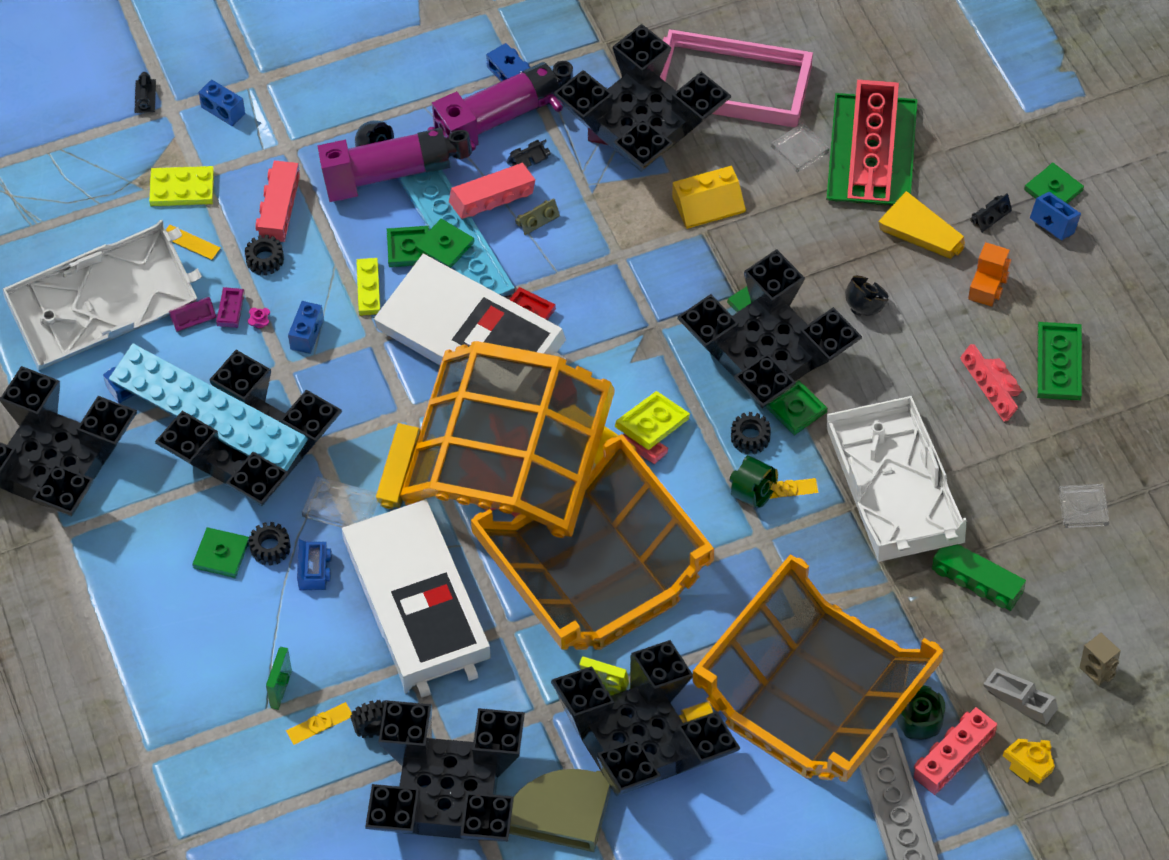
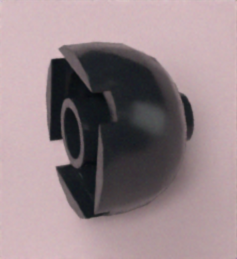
M378 120L362 124L355 136V147L394 139L392 127L387 125L386 122Z
M856 275L852 277L845 290V298L847 304L851 307L850 310L858 316H870L879 313L889 300L888 293L876 282L871 285L867 282L868 278Z

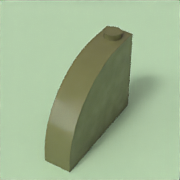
M563 769L539 776L527 783L514 796L509 834L595 852L611 787L601 771Z

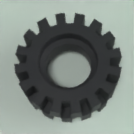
M259 235L258 240L252 238V243L248 242L247 247H245V258L248 268L253 273L256 271L258 275L261 272L267 275L268 271L273 274L274 269L278 271L280 266L283 265L284 260L283 247L280 241L276 240L273 236L269 239V235H265V238ZM261 252L272 253L270 257L265 259L256 257Z
M749 412V416L742 413L741 418L737 416L732 423L731 442L735 448L738 447V451L741 453L744 449L745 454H749V451L757 454V450L762 452L764 447H768V442L770 443V423L766 421V417L762 416L760 418L759 413H756L755 416H752L753 412ZM746 429H755L759 432V435L750 438L744 436L742 432Z
M265 522L262 528L260 525H257L256 531L252 530L251 536L249 535L251 555L255 557L257 562L261 560L263 565L266 564V561L269 562V566L273 565V561L279 564L281 563L280 558L285 560L286 554L289 555L290 553L289 534L285 527L282 528L279 523L276 527L274 522H270V526H267ZM267 539H276L278 541V545L270 549L261 546L262 542Z
M372 700L369 701V704L363 703L361 704L362 707L358 706L355 708L356 711L353 710L351 712L350 718L358 737L366 738L369 736V738H373V735H380L385 700L382 702L377 700L375 703Z

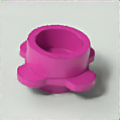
M254 307L249 310L250 319H248V324L250 326L263 328L269 324L268 315H270V310L268 308L257 309Z

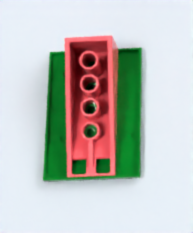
M857 80L856 94L835 93L826 200L894 205L906 191L911 194L917 99L898 98L899 83Z

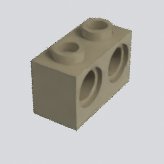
M1100 632L1084 645L1079 668L1100 686L1103 682H1109L1115 677L1121 650Z

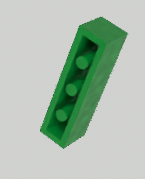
M959 544L940 548L933 558L932 570L938 575L953 580L960 587L972 590L979 597L989 599L1000 608H1006L1011 611L1024 592L1025 579Z

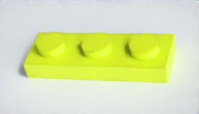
M378 258L356 259L359 316L377 315L380 311Z

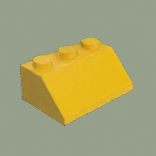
M732 166L673 182L672 198L686 229L746 212L739 180Z

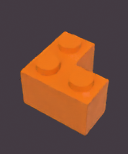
M985 242L978 258L977 271L970 285L969 300L993 307L995 300L1000 299L1003 291L1001 285L1002 283H1007L1010 274L1008 270L1012 259H1009V249Z

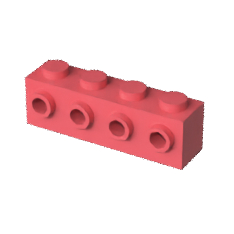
M274 160L272 169L269 168L267 178L269 183L264 186L263 195L265 199L264 202L261 201L259 212L261 216L256 219L255 229L259 231V235L262 238H265V235H269V239L273 236L276 240L285 242L300 179L299 163Z
M520 163L451 188L449 203L461 219L469 216L472 217L480 212L492 210L497 206L508 204L516 199L533 194L535 178L526 166Z
M977 707L970 713L967 711L961 717L960 723L955 728L952 726L946 732L945 738L940 743L936 742L930 748L929 754L925 758H919L915 763L914 779L932 794L936 795L995 736L997 723Z

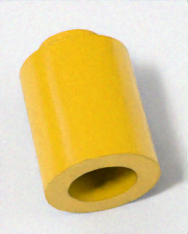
M705 701L682 709L681 715L678 716L685 723L713 713L710 703Z

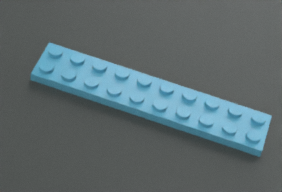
M442 170L398 178L426 226H429V230L441 218L474 237V244L452 266L453 270L503 297L515 293L513 284L470 216L461 219L449 203L450 192L453 187Z
M133 343L109 377L112 383L175 417L182 410L217 430L219 441L244 455L249 456L252 452H255L286 471L308 440L305 435Z

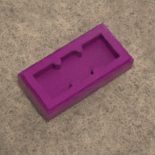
M223 287L216 320L217 326L238 328L245 295L244 289Z
M210 297L169 311L176 332L217 318Z

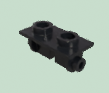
M142 72L138 80L135 81L134 112H155L156 79H151L147 72Z
M546 139L541 142L535 140L528 144V148L523 150L521 148L510 152L506 162H512L510 164L511 167L523 163L528 168L532 165L529 158H532L534 164L548 159L551 153L548 148H544L547 142Z
M1008 193L1003 196L994 197L992 201L985 205L986 209L981 208L974 212L970 221L974 225L979 224L980 230L983 233L1012 211Z

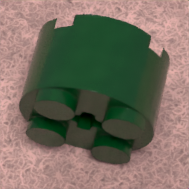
M747 455L738 471L734 470L730 476L729 481L732 483L731 496L752 507H763L774 492L771 490V486L773 483L777 484L778 470Z
M923 685L897 717L898 725L907 738L928 739L939 734L945 714L943 696L939 692L933 691L929 686Z

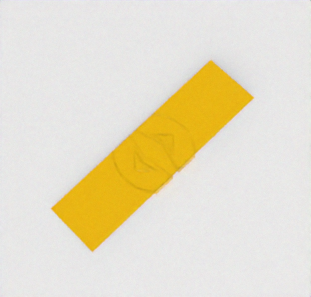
M169 225V226L167 227L166 231H167V232L172 231V230H174L176 227H175V226H172V225ZM181 229L179 230L182 236L172 241L185 249L187 248L189 251L196 252L209 259H213L221 248Z
M816 478L795 481L785 480V482L777 481V484L773 483L771 486V490L774 492L770 499L819 493Z
M346 702L326 712H321L317 716L309 718L307 721L286 730L293 745L349 719L350 715H352L351 710Z

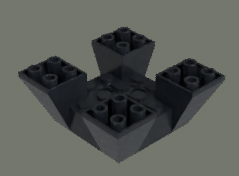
M643 24L639 25L613 46V52L622 78L606 89L586 71L582 70L554 92V96L582 124L641 172L731 98L727 91L702 71L677 91L661 79L660 75L670 54L671 47Z
M778 249L744 271L751 303L733 316L710 294L677 317L761 408H764L796 385L795 381L805 374L831 361L862 339V336L834 307L808 325L790 307L805 277Z
M235 350L209 379L210 383L215 388L308 438L289 469L286 471L255 452L246 456L222 443L218 439L217 430L183 410L156 439L155 444L263 506L342 413V409L305 390L286 413L265 402L271 369Z
M21 366L0 397L1 404L19 425V428L7 445L0 442V489L71 517L93 484L102 466L136 416L137 410L97 396L81 423L58 414L60 381Z
M671 640L631 653L629 690L610 696L592 666L551 680V684L571 724L616 796L697 768L740 750V746L717 711L683 723L671 705L673 699L693 678L692 672Z
M385 700L379 745L402 766L399 786L372 784L365 829L403 834L508 842L514 796L496 795L498 777L520 756L525 712L478 708L474 741H457L432 738V704Z

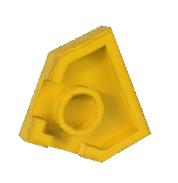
M1017 739L1002 755L1011 762L1009 769L1027 783L1033 779L1036 783L1040 784L1055 768L1054 760L1051 756V743L1047 740L1028 742V739Z

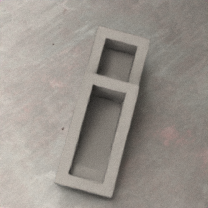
M995 668L983 683L987 690L1003 702L1045 725L1058 710L1054 696L1037 690L1034 683L998 668Z

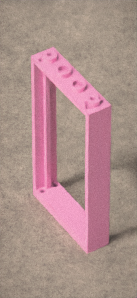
M669 29L668 36L664 37L663 41L671 47V51L660 75V78L665 82L675 47L801 67L791 111L728 100L713 113L715 115L798 128L812 68L813 52Z

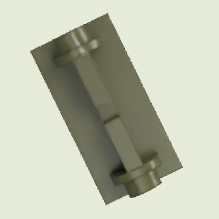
M555 199L545 200L541 205L533 208L532 211L517 216L515 222L519 227L522 226L524 235L560 216Z

